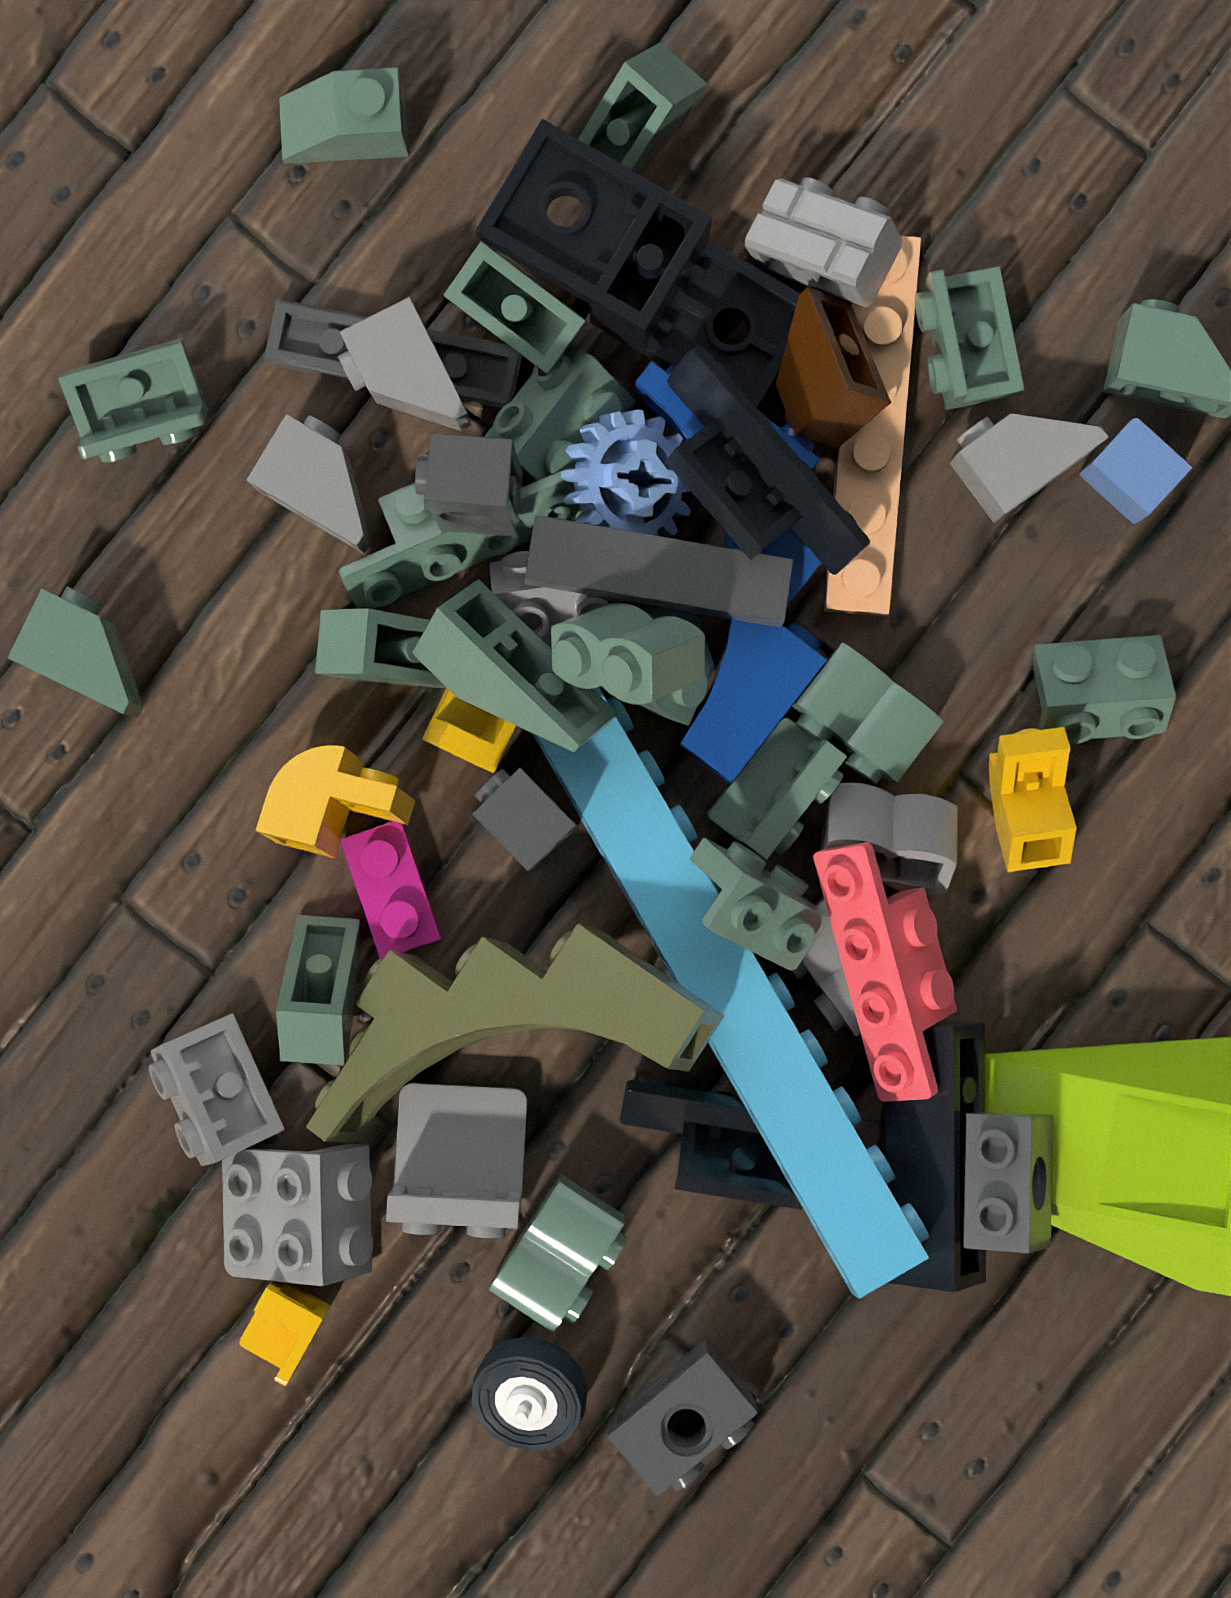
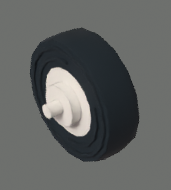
M522 1337L505 1340L486 1354L473 1378L471 1403L478 1421L496 1439L515 1448L530 1451L544 1450L558 1446L573 1435L582 1421L586 1410L588 1385L581 1367L567 1351L546 1340Z

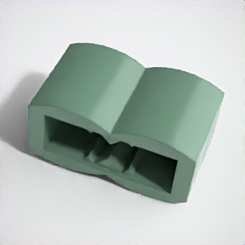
M611 603L551 626L552 670L562 680L573 686L585 689L602 686L607 692L621 701L631 704H647L705 678V634L698 627L684 619L665 616L653 620L638 607L626 603Z
M843 642L834 649L824 665L791 706L801 715L795 722L796 725L814 739L827 740L828 742L832 739L851 754L845 763L859 776L873 785H876L881 778L889 784L898 782L944 722L919 699L893 682L873 663Z
M561 1174L492 1278L488 1290L552 1332L556 1330L563 1318L573 1324L593 1293V1290L585 1286L589 1277L598 1265L609 1270L628 1240V1237L620 1232L624 1226L625 1215Z

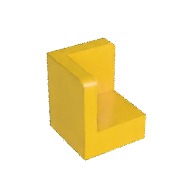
M446 687L422 740L494 773L516 725L457 698Z
M271 1281L253 1310L255 1313L239 1343L244 1349L280 1368L274 1381L286 1387L330 1310L331 1305L292 1283Z

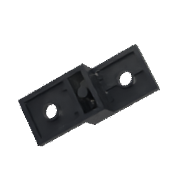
M542 118L476 228L477 239L589 303L590 323L666 368L669 366L676 368L689 350L698 344L702 345L715 361L725 368L729 377L757 409L779 374L798 297L801 293L709 240L711 216ZM561 196L576 198L585 209L583 217L578 223L569 227H561L554 224L547 216V209L553 200ZM726 314H735L743 318L749 328L748 337L737 345H727L720 342L713 332V324L719 317Z

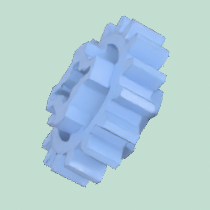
M638 409L623 412L622 414L620 411L599 416V423L582 426L579 430L585 443L569 445L566 449L567 454L576 461L575 468L561 471V478L574 483L575 492L568 494L563 499L564 504L579 505L582 510L575 522L660 537L674 536L678 530L672 517L689 516L691 511L687 504L681 501L682 493L691 492L690 489L665 462L674 449L681 444L682 436L680 434L663 436L665 419L657 417L645 420L643 410ZM617 475H620L625 479H620L617 477Z

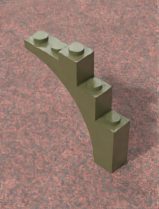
M577 923L573 931L565 933L553 947L549 957V962L552 965L548 971L510 944L486 937H481L478 944L472 945L461 956L455 969L457 977L454 982L417 955L389 950L386 956L376 961L368 971L364 980L365 989L356 1002L357 1006L374 1019L371 1024L361 1029L353 1039L349 1048L350 1057L338 1077L326 1084L319 1093L315 1102L317 1110L306 1128L324 1142L354 1143L384 1103L419 1072L460 1048L504 1033L546 1028L586 1031L623 1043L667 1069L689 1072L724 1018V1015L602 930Z

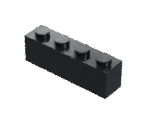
M940 1021L923 1031L938 1087L937 1094L929 1099L886 1101L881 1110V1125L885 1132V1159L895 1176V1180L888 1183L887 1186L899 1207L907 1203L912 1205L930 1237L921 1243L929 1258L888 1283L957 1292L986 1282V1250L964 1248L966 1113L985 1112V1023Z

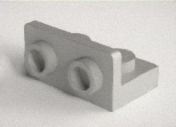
M233 1013L150 1051L154 1063L149 1065L152 1082L162 1099L171 1098L180 1122L175 1123V1132L179 1143L189 1158L197 1157L201 1166L217 1163L285 1130Z

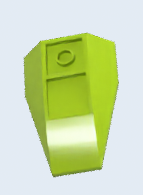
M1231 1036L985 1053V1112L1053 1115L1051 1225L1195 1290L1231 1296Z

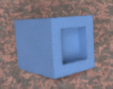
M1133 418L1104 450L1080 472V476L1135 525L1149 516L1193 467L1140 419Z

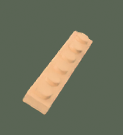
M901 236L902 247L889 273H885L884 282L872 306L866 308L850 302L891 404L837 448L833 497L844 510L853 516L858 526L870 539V544L838 574L833 575L827 570L824 612L881 617L889 615L915 315V295L917 291L921 244L920 237Z

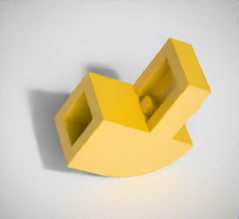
M1065 727L1044 730L1030 728L1018 731L1015 734L999 736L998 752L989 754V781L995 825L1007 872L1071 864L1077 827L1064 786L1070 754V744Z
M320 746L298 754L277 773L267 792L255 831L277 844L335 858L349 811L408 825L415 800L397 787L399 782L397 777L378 770L363 768L365 762L346 747Z

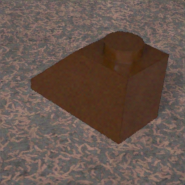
M807 287L798 297L776 387L785 407V420L787 424L792 426L795 436L839 448L891 404V401L851 303Z

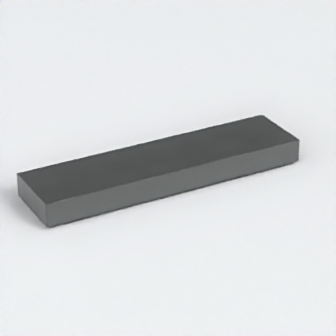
M276 299L264 361L270 366L350 381L338 358L339 355L349 351L340 331L368 317ZM425 328L462 404L500 411L513 400L517 393L524 359L523 355L507 344Z
M535 515L524 584L781 628L785 620L793 559L758 554L750 560L741 550Z

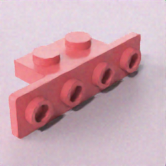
M869 842L818 851L814 854L813 859L878 1098L883 1102L929 1099L937 1094L938 1087L923 1031L955 1013L957 1007L954 1000L953 981L946 970L937 936V921L930 909L925 887L902 890L887 898L872 844Z

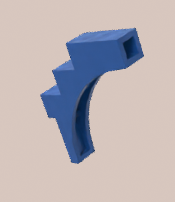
M651 361L636 381L635 395L658 417L665 419V424L671 428L674 434L682 436V444L703 429L704 426L667 383V379L675 367L669 366L664 371ZM770 421L773 428L814 472L820 460L812 453V450L815 448L814 443L809 439L795 436L790 424L785 423L782 428H779ZM792 528L759 553L793 559L786 608L821 564V561ZM723 529L727 548L741 550ZM730 619L723 660L706 704L679 746L726 783H732L827 661L817 652L822 645L821 642L809 631L793 621L787 628L783 625L779 628Z

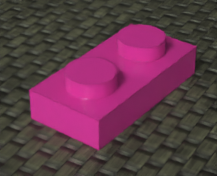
M392 821L340 839L380 958L385 957L389 950L405 952L443 939L404 824Z

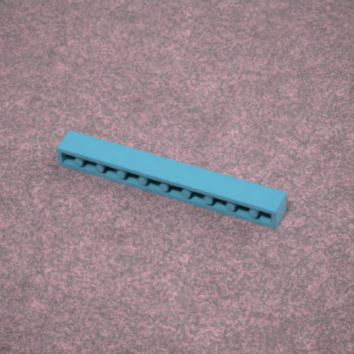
M599 687L592 688L618 714L610 724L575 753L533 733L532 735L672 980L724 1015L708 1043L852 1295L860 1299L927 1260L929 1257L921 1243L930 1238L929 1234L910 1203L899 1207L887 1186L888 1183L895 1180L890 1165L876 1145L866 1149L853 1127L862 1121L861 1117L843 1087L832 1091L820 1070L821 1067L828 1064V1060L812 1032L808 1029L799 1034L787 1013L789 1009L795 1007V1004L779 975L775 972L766 977L754 956L756 953L711 932L702 923L703 917L722 889L689 859L694 852L689 842L697 838L696 832L679 804L671 809L667 806L657 788L665 783V779L650 752L646 749L637 754L626 735V732L634 727L620 700L614 696L606 700Z

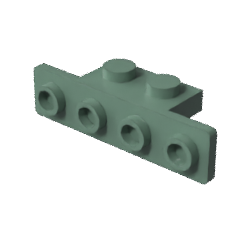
M561 471L523 487L521 490L517 537L440 531L431 512L424 509V495H417L415 483H412L378 498L396 544L341 567L339 574L357 609H375L391 604L400 597L434 582L448 579L459 571L493 556L507 553L514 547L530 541L535 515L575 521L582 512L580 506L565 505L563 500L568 494L575 492L574 483L562 479Z

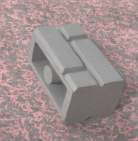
M779 178V180L776 179L763 203L762 213L757 214L745 238V247L761 269L868 308V306H872L884 282L885 273H889L902 247V238L891 218V212L875 200L859 197L855 204L836 198V193L818 180L803 178L800 185Z

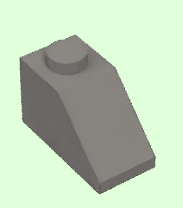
M410 297L340 331L349 351L339 355L338 358L355 391L367 386L373 399L378 404L459 431L472 426L469 416Z
M1012 413L994 425L986 417L957 439V442L963 449L952 459L950 465L993 523H995L1095 450L1109 437L1102 427Z
M286 414L247 478V481L258 492L365 555L371 545L350 458L343 448L337 444L341 435L327 424L310 415L302 424Z

